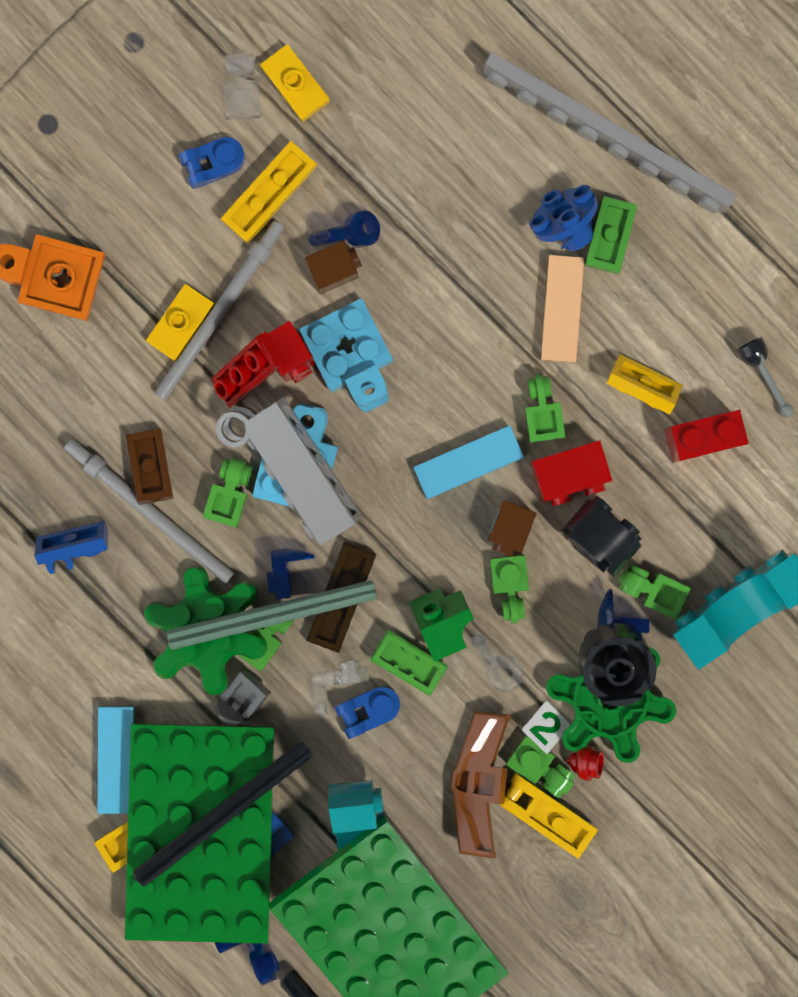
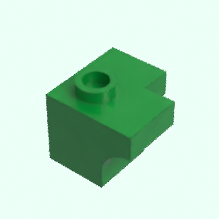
M441 588L409 601L411 610L434 662L467 648L463 640V630L474 618L461 590L444 597Z

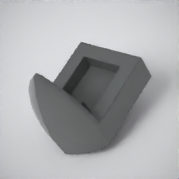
M244 669L217 701L216 710L219 719L229 724L245 723L259 709L271 694V691L249 671Z

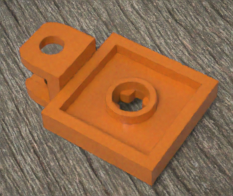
M36 234L31 250L12 244H0V279L6 283L21 287L17 301L19 304L88 322L106 254L101 251ZM10 260H14L13 267L7 269V263ZM62 269H67V275L72 278L71 282L64 284L63 288L57 287L58 282L53 280L54 273L60 274Z

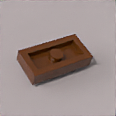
M161 428L127 434L126 439L137 503L143 505L174 499Z

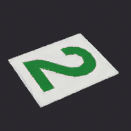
M545 701L523 727L522 731L548 754L562 737L565 729L571 724L549 702Z

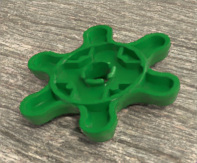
M192 566L183 575V584L185 586L183 600L173 606L158 601L152 602L146 607L144 618L148 625L163 629L167 633L169 629L243 612L256 601L257 590L250 582L241 581L235 584L228 593L217 594L210 588L207 571L200 566ZM247 631L178 649H171L168 643L166 650L154 660L153 670L159 678L171 679L183 667L192 666L200 672L203 690L210 695H219L226 690L228 685V678L225 672L228 660L235 655H243L249 659L261 658L267 650V642L262 635Z
M649 647L655 659L656 668H658L660 664L659 653L652 647ZM616 662L612 667L618 666V662ZM556 674L549 678L546 684V691L552 699L568 702L575 710L573 723L565 729L562 735L565 747L574 752L584 749L592 738L598 736L605 737L612 742L617 759L624 763H632L637 760L641 752L636 737L639 725L649 720L666 724L671 722L676 715V706L672 700L666 697L654 696L649 689L636 703L606 708L602 705L601 699L594 696L587 689L582 674L573 678Z

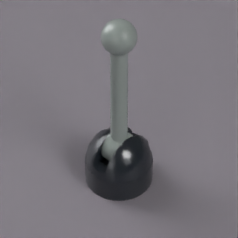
M758 337L738 348L736 351L746 365L759 368L780 406V415L786 418L790 417L793 414V407L790 404H786L764 364L768 356V349L763 338Z

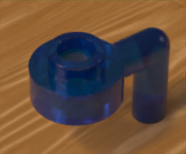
M359 211L350 214L345 219L343 226L332 227L310 234L309 243L317 247L335 241L347 240L354 247H366L378 240L380 224L376 216L371 212ZM363 224L367 227V233L363 229Z
M215 942L220 954L243 944ZM246 943L249 949L252 968L260 984L264 986L277 979L276 972L280 970V966L273 950L267 952L262 943Z

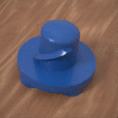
M581 185L562 192L555 189L543 196L541 200L543 204L529 222V226L536 238L544 242L560 240L562 243L561 249L565 248L569 251L585 247L593 238L594 232L591 228L593 222L590 220L598 208L597 198L588 185Z

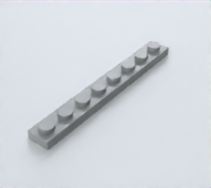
M491 52L484 65L483 74L487 76V81L493 86L503 90L507 87L516 92L517 98L530 107L540 106L548 111L547 115L553 121L565 125L566 122L578 129L577 133L590 142L598 140L608 146L607 150L613 156L621 160L628 158L639 164L638 169L647 176L656 178L658 175L668 181L669 188L676 193L684 196L688 193L699 199L698 204L709 212L717 213L719 211L724 213L734 201L735 193L497 54Z

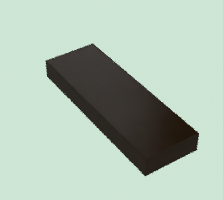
M344 542L325 591L367 581L377 554ZM358 604L316 614L306 641L339 653Z

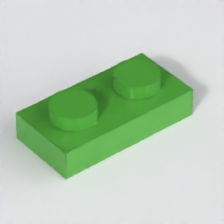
M603 196L584 266L616 275L620 273L637 209L636 204Z

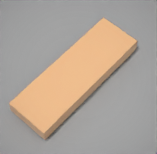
M548 256L540 361L576 363L584 268L583 257Z

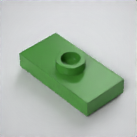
M388 629L370 658L371 662L428 696H431L448 668L447 664L440 660L434 662L430 654Z

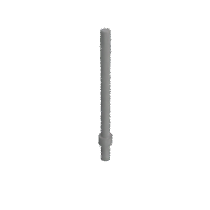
M273 220L260 241H255L247 252L249 257L154 392L157 396L165 401L167 400L259 265H264L272 254L270 252L271 248L285 229L281 224Z
M71 439L65 445L64 450L84 466L83 470L93 479L98 477L226 584L235 574L151 503L139 505L135 490L106 467L108 463L99 455L95 454L93 456L74 439Z

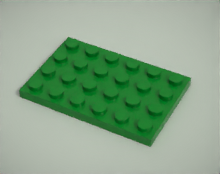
M131 724L125 940L268 944L273 788L147 886L142 887L136 881L133 871L274 762L275 726Z
M386 816L377 821V829L365 830L268 903L270 911L343 997H479L509 974L504 964Z

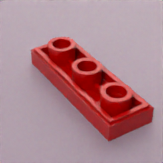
M267 332L257 335L211 378L216 394L225 401L229 408L240 403L285 363Z

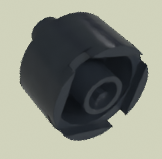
M596 496L592 501L588 499L559 532L566 540L570 537L577 544L574 548L603 573L607 569L609 577L613 579L642 547L640 543L641 537L639 536L640 531L625 518L619 522L611 513L613 509L603 499Z
M610 623L590 630L584 636L579 650V666L587 689L594 696L601 699V702L611 706H627L639 701L648 688H651L654 684L657 668L651 650L638 629L626 624ZM616 662H618V666L612 667Z

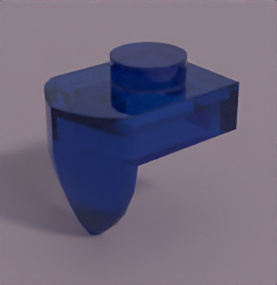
M290 548L271 550L273 571L267 572L269 593L276 592L277 600L293 597L288 562L313 559L315 555L303 550Z
M608 589L599 609L597 628L605 624L621 623L637 628L640 633H649L650 619L614 617L612 589Z

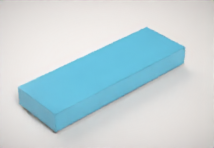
M509 425L413 468L426 498L430 499L520 460L524 456Z
M135 706L98 707L97 814H128L131 724L135 723Z

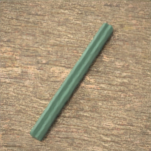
M369 580L169 629L167 631L169 647L171 649H178L372 601L376 598V589L373 582Z

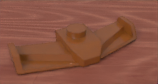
M474 711L456 766L452 770L450 790L453 795L460 854L497 858L494 850L489 803L504 804L508 768L493 767L511 715Z

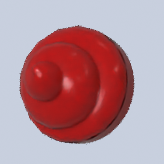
M587 745L584 749L577 751V753H572L566 759V762L581 780L591 781L592 778L600 779L604 765V753L602 750H596L595 746Z

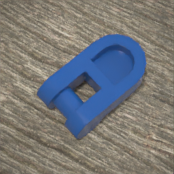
M229 137L220 138L200 147L185 150L178 155L182 166H186L190 174L188 181L192 189L203 187L235 174L241 170L245 162L243 147L237 140ZM209 158L213 168L203 170L200 161Z
M380 686L339 703L334 708L338 717L342 716L346 725L344 729L348 739H351L394 719L400 710V699L398 694L390 687ZM364 706L369 717L359 721L355 709Z

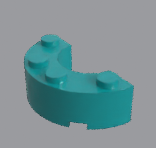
M781 549L765 560L766 563L754 569L751 565L743 568L733 576L736 580L725 589L722 585L715 587L704 596L707 602L695 611H688L675 621L678 627L674 631L673 636L697 670L727 652L739 637L761 621L785 609L790 610L798 605V557L795 553L786 554Z
M373 779L328 785V807L333 834H336L338 850H340L365 830L377 829V821L385 816L381 787L374 788Z

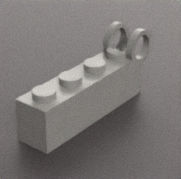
M285 397L258 414L249 407L239 406L219 418L216 425V433L220 441L229 447H240L247 443L253 450H258L264 459L263 466L265 471L273 480L277 479L284 490L283 497L291 509L298 511L304 520L302 525L305 532L311 539H316L320 546L355 525L362 517ZM232 417L243 421L246 427L245 436L238 435L233 431L231 427ZM223 425H224V429H225L227 435H228L231 439H229V438L225 435L224 430H223Z

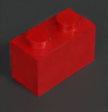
M290 320L268 333L285 361L277 370L286 383L293 380L296 384L313 373L311 367L316 365Z
M740 410L664 429L673 463L749 444Z
M600 440L530 462L541 502L550 500L552 507L572 501L570 494L584 490L585 496H590L606 491L604 484L613 481Z

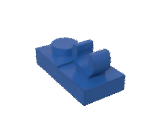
M101 521L36 537L34 556L37 564L46 563L47 571L50 574H54L56 568L54 561H65L68 570L73 569L74 558L81 556L92 557L108 550L109 532L106 523Z

